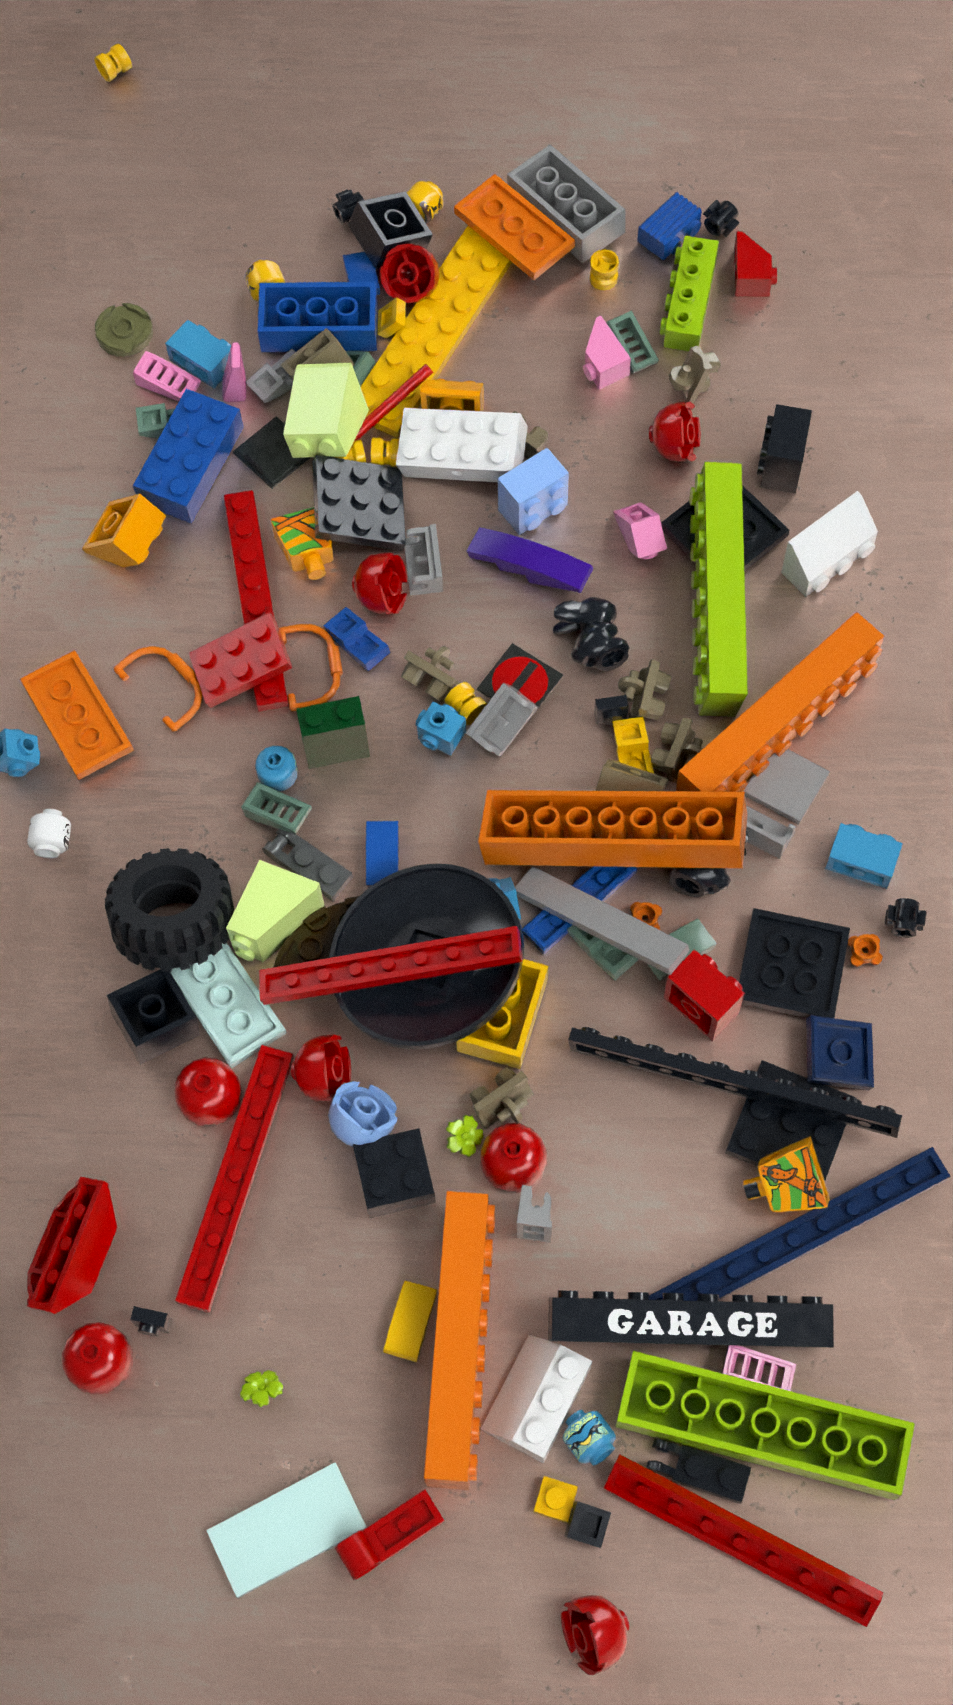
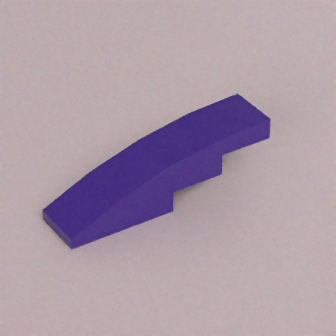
M479 527L466 550L470 558L496 563L500 571L525 575L529 583L578 593L582 592L594 569L591 564L537 542Z

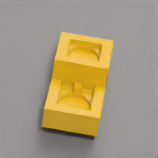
M637 717L612 721L618 762L654 774L644 718Z
M404 1280L383 1353L417 1362L438 1289Z

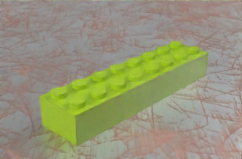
M704 462L701 473H696L695 487H691L689 496L690 506H694L695 515H691L690 533H695V543L691 545L690 557L691 561L696 562V571H692L691 589L696 590V599L692 601V618H697V628H693L692 645L697 647V657L693 659V675H698V686H695L693 691V703L698 705L699 716L736 717L748 695L742 464Z
M633 1351L615 1427L896 1500L902 1496L915 1423Z

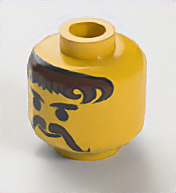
M418 181L406 192L426 224L443 208L442 191L431 181Z
M270 260L254 262L245 273V281L250 295L257 302H259V283H285L279 265Z

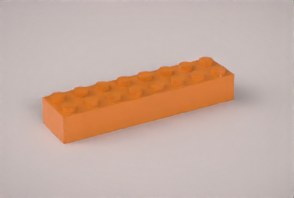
M858 612L853 614L685 764L678 772L676 791L742 792L748 784L746 782L753 775L758 777L767 769L770 764L767 760L774 753L780 757L791 746L792 742L790 741L797 735L800 737L804 736L814 724L813 721L819 715L825 717L835 706L834 702L840 696L847 697L855 689L856 682L862 676L868 678L878 667L876 661L883 651L881 646L884 635Z
M487 790L478 843L485 865L743 869L747 826L745 793Z
M447 1191L424 1471V1480L427 1487L469 1490L470 1481H477L478 1455L472 1454V1445H479L481 1423L480 1418L475 1417V1408H482L483 1381H477L478 1372H485L486 1351L485 1345H480V1337H487L488 1309H482L483 1302L490 1301V1274H485V1267L492 1268L493 1239H487L488 1233L494 1234L496 1216L495 1205H489V1194Z

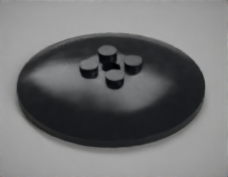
M424 864L392 873L362 893L350 906L338 925L332 941L329 958L517 926L520 931L523 961L524 938L521 923L514 907L504 892L491 880L461 866ZM523 962L334 993V996L348 1019L359 1030L376 1041L405 1049L435 1048L463 1039L491 1020L512 994Z

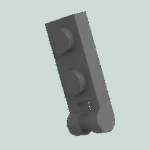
M278 829L275 839L272 842L268 841L262 848L263 852L288 871L320 883L322 894L334 902L352 880V872L298 835ZM286 844L293 847L288 855L282 851Z

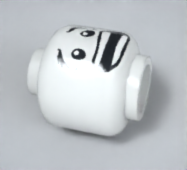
M45 809L43 813L34 815L30 820L27 839L28 846L39 857L57 858L59 854L65 852L69 847L71 822L62 816L61 811L56 809Z

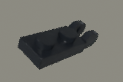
M654 1439L653 1448L659 1452L668 1453L679 1458L676 1469L656 1460H648L647 1469L672 1478V1482L739 1504L742 1503L752 1467L685 1445L680 1447L671 1442Z

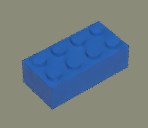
M376 282L259 283L258 337L261 352H288L291 349L297 352L326 328L339 341L345 351H377L378 300Z
M186 388L133 484L135 494H141L163 513L192 524L244 428L240 409Z

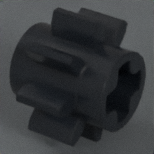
M346 189L335 195L338 201L332 204V208L337 220L341 224L347 222L349 225L357 202L363 201L364 198L359 192L353 194L351 189Z
M715 200L703 213L707 217L704 221L705 228L714 236L723 234L727 237L740 223L736 220L738 210L729 201H722L720 204L718 200Z
M899 898L895 901V906L888 905L885 925L892 926L891 932L896 936L904 938L914 937L917 930L923 931L927 911L919 910L920 903L914 899Z

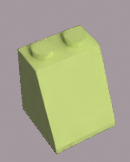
M352 363L297 365L283 433L293 458L315 457V455L347 457L369 411Z
M259 860L226 927L232 947L236 951L235 954L247 961L256 959L264 962L282 947L287 937L291 936L303 924L304 919L324 907L320 883Z

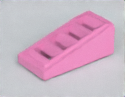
M238 342L232 343L222 378V397L224 402H240L246 399V373Z
M145 351L133 371L136 385L178 402L186 388L196 392L201 384L199 378ZM160 373H162V378L158 380V376L160 375ZM174 378V382L171 386H169L168 384L170 380ZM182 382L187 383L182 392L178 391Z
M728 1345L721 1373L776 1387L774 1386L777 1369L780 1368L784 1370L780 1389L791 1391L796 1364L738 1345ZM737 1357L743 1359L740 1375L734 1373ZM750 1361L757 1362L754 1379L747 1378ZM764 1365L771 1366L767 1384L760 1382Z

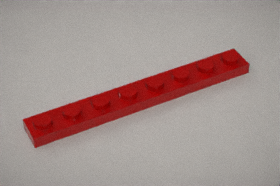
M253 490L224 495L244 625L269 612L274 616ZM284 673L254 687L258 712L289 707Z
M517 926L261 969L259 970L260 1001L263 1005L523 962L520 931Z
M264 1045L260 1047L175 1299L177 1304L210 1313L294 1060L293 1053Z
M619 1454L604 1489L865 1627L868 1626L881 1603L884 1592Z

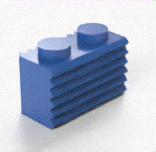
M675 192L638 227L637 242L662 260L669 257L670 253L675 255L677 247H682L685 236L694 237L699 232L702 225L701 208H697L696 204L693 205L683 195Z

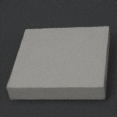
M788 749L780 757L774 753L767 760L770 764L767 769L758 777L753 775L744 793L746 797L799 825L829 776L830 771Z

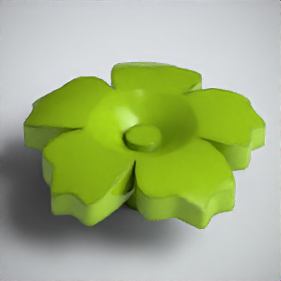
M463 1115L462 1121L456 1119L453 1122H448L446 1130L454 1136L447 1138V1148L452 1153L459 1151L460 1154L467 1157L476 1153L475 1145L481 1144L484 1135L482 1129H476L478 1123L474 1120L473 1116Z
M267 1370L262 1376L261 1372H255L245 1378V1384L242 1386L240 1396L244 1401L252 1399L253 1404H258L259 1407L269 1404V1396L276 1398L278 1395L283 1394L282 1390L284 1387L281 1382H278L279 1379L276 1372Z

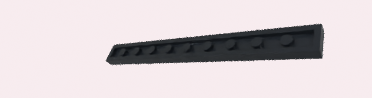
M572 1027L568 1038L570 1049L574 1052L887 1136L898 1137L902 1115L896 1114L894 1109L887 1106L878 1105L874 1108L862 1105V1101L853 1097L845 1096L840 1099L829 1096L827 1091L819 1088H809V1090L798 1088L789 1080L776 1079V1081L762 1078L763 1076L755 1071L743 1070V1073L734 1071L728 1065L721 1062L711 1061L708 1064L697 1061L695 1056L687 1053L670 1054L657 1045L646 1044L645 1047L633 1044L626 1037L615 1035L613 1038L601 1035L599 1031L589 1027H582L581 1030Z

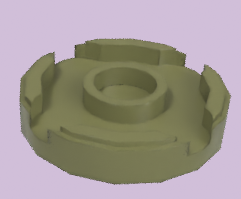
M122 303L123 306L118 307L113 305L99 315L95 323L96 339L100 347L108 354L118 357L132 356L141 352L149 345L153 337V325L148 313L138 305L131 303Z

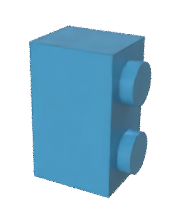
M187 320L165 343L169 360L215 389L222 381L231 345L226 340H219L211 335L204 326H197Z
M840 823L825 869L887 889L903 843L896 841L895 838L886 834L876 835L867 832L864 828L855 824L845 825Z

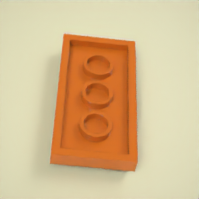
M493 174L454 206V214L533 280L537 279L575 247L574 238L496 174Z
M75 650L20 678L23 687L78 780L134 751L132 744Z

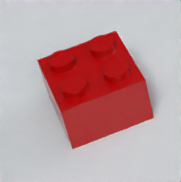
M694 949L677 966L673 973L667 977L664 999L713 1041L737 1017L745 993L742 991L741 984L732 976L726 977L717 969L716 962L706 954L701 955Z

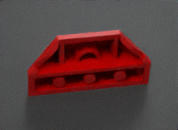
M80 1176L75 1183V1187L67 1192L54 1208L27 1273V1291L29 1295L27 1307L56 1314L92 1293L118 1228L107 1182Z

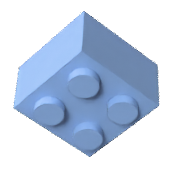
M545 448L498 478V511L518 535L527 530H534L544 519L551 515H558L568 505L569 472L552 452Z

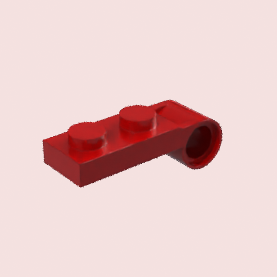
M424 1489L366 1529L360 1530L343 1540L335 1547V1550L352 1579L357 1580L444 1523L445 1520L426 1489Z

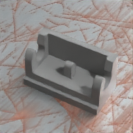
M436 524L408 529L406 535L409 538H406L405 555L410 596L443 592Z
M503 683L466 731V734L489 752H494L497 756L501 757L538 706L513 686Z
M746 806L748 843L780 859L795 834L796 826L789 824L786 827Z
M522 1185L517 1216V1238L550 1243L552 1234V1221H550L551 1196L548 1192L545 1193L544 1205L542 1207L539 1205L533 1207L531 1203L533 1198L532 1186Z

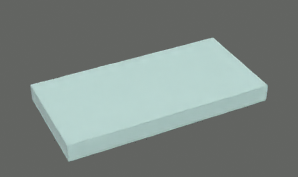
M222 943V949L214 956L210 954L208 960L200 965L194 963L190 965V969H172L171 974L195 1016L231 1068L257 1053L261 1045L268 1046L287 1033L269 1004L263 1005L260 1001V991L227 943Z
M336 1462L206 1531L236 1597L240 1598L337 1546L354 1533L366 1529L367 1526Z

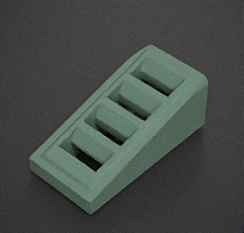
M632 311L606 322L630 356V371L632 374L658 363L659 359ZM627 328L628 332L622 335L619 333L620 330ZM630 337L634 338V341L625 344L624 340ZM638 345L641 348L633 353L629 351V349ZM643 354L646 355L647 359L638 363L635 362L634 358Z
M259 782L256 783L241 806L247 818L294 834L298 832L312 810L311 805ZM265 801H269L264 810L260 809ZM278 804L274 813L271 814L270 811L272 810L274 805ZM288 807V810L283 816V818H280L279 816L284 810V808ZM294 811H299L294 821L292 823L289 822V819L294 813Z

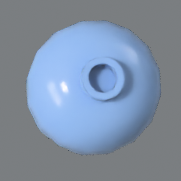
M356 1081L345 1083L336 1090L328 1113L332 1132L338 1139L352 1147L353 1144L363 1145L372 1143L383 1136L389 1135L398 1118L395 1116L396 1104L387 1093L371 1084L368 1089L358 1087L360 1082Z

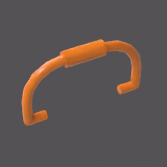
M296 624L278 628L284 645L287 643L286 634L310 631L320 635L328 645L327 655L330 674L333 677L330 689L320 698L296 703L295 694H288L289 709L296 711L297 708L328 702L336 694L340 686V676L343 675L339 647L335 645L332 636L324 628L313 624Z
M156 646L139 648L114 666V672L123 681L129 678V675L123 669L142 655L158 654L167 658L168 662L187 682H191L194 687L195 698L191 708L175 723L169 716H165L162 719L173 732H176L196 714L202 702L203 694L195 671L177 653L173 654L165 648Z

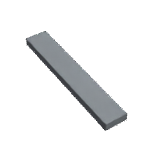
M534 866L530 868L515 886L517 896L669 975L673 973L690 951L688 944Z

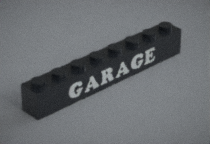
M558 1290V1297H549L548 1340L834 1348L833 1304H823V1297L801 1296V1303H788V1296L767 1295V1303L753 1302V1295H732V1302L719 1301V1294H697V1301H684V1293H663V1300H649L648 1292H628V1299H614V1292L593 1291V1298H579V1291Z

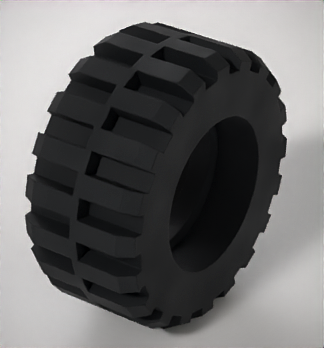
M169 848L160 849L159 853L152 854L148 852L142 854L141 859L136 860L134 858L128 862L125 870L120 869L113 877L114 881H111L107 888L105 909L113 942L116 944V948L121 955L127 957V960L136 965L142 963V967L154 971L155 968H160L162 972H172L173 968H180L181 970L190 969V965L194 963L200 965L206 962L210 954L216 955L222 949V943L226 944L229 940L226 927L234 913V906L228 877L225 871L219 867L218 863L211 858L206 859V856L202 853L195 851L192 854L189 853V850L178 848L177 851H170ZM170 903L192 905L185 911L175 915L154 916L149 914L154 909Z

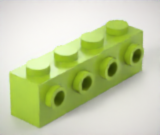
M685 236L683 247H677L674 264L679 265L678 271L672 270L669 287L674 288L673 294L667 293L664 311H668L669 314L668 318L662 317L660 335L665 336V348L690 351L691 347L700 345L719 244L717 240Z

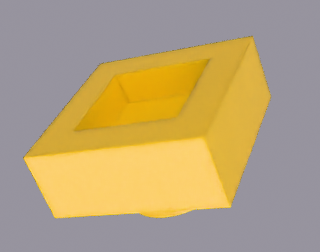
M396 297L378 310V335L387 339L405 327V301Z
M544 1476L533 1513L568 1524L578 1486Z

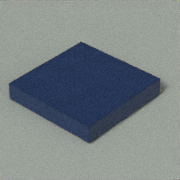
M813 1015L806 1018L807 1083L862 1090L874 1088L872 1023Z

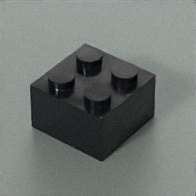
M406 191L358 201L348 225L375 269L383 266L387 258L385 256L397 245L409 243L427 249L433 236Z
M776 404L774 416L768 415L757 475L762 476L761 488L796 493L812 410Z
M161 969L107 995L111 1014L140 1065L200 1036L197 1017L171 972H162Z
M419 1128L383 1136L372 1143L363 1145L353 1144L369 1218L436 1203Z

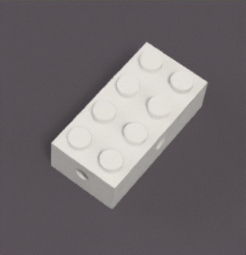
M404 408L396 466L405 477L498 482L500 476L523 463L528 426L521 413Z

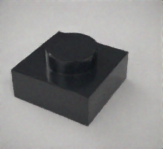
M621 695L595 699L594 715L596 724L605 723L612 725V721L627 719V696Z
M133 1307L130 1320L135 1326L139 1327L138 1332L150 1336H158L159 1331L164 1333L170 1332L172 1318L168 1313Z
M574 1501L565 1537L601 1548L611 1512Z

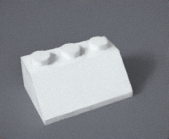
M858 491L788 541L781 573L805 597L813 591L820 592L827 586L832 577L836 574H844L859 557L863 559L874 550L878 531L865 501Z
M528 1335L480 1430L544 1463L591 1369L592 1361L561 1344Z

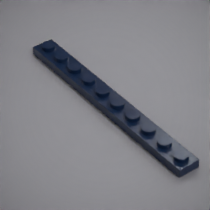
M931 1147L830 1200L828 1207L813 1209L649 1295V1300H663V1293H684V1301H697V1294H719V1300L947 1181L951 1176L934 1148Z

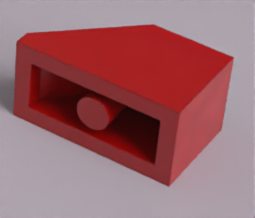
M737 231L734 246L735 297H770L771 285L777 284V267H772V255L743 231Z

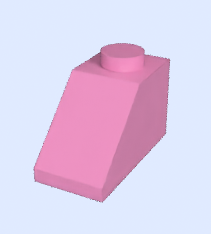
M602 316L595 319L585 351V365H583V371L587 379L593 381L600 390L629 376L631 362L630 356Z
M640 502L613 511L629 551L637 558L651 559L658 556V552L667 549L659 514Z

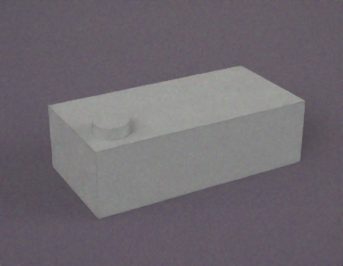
M548 145L507 174L509 186L575 239V247L570 253L582 263L588 260L594 252L602 250L625 233V209L552 145Z

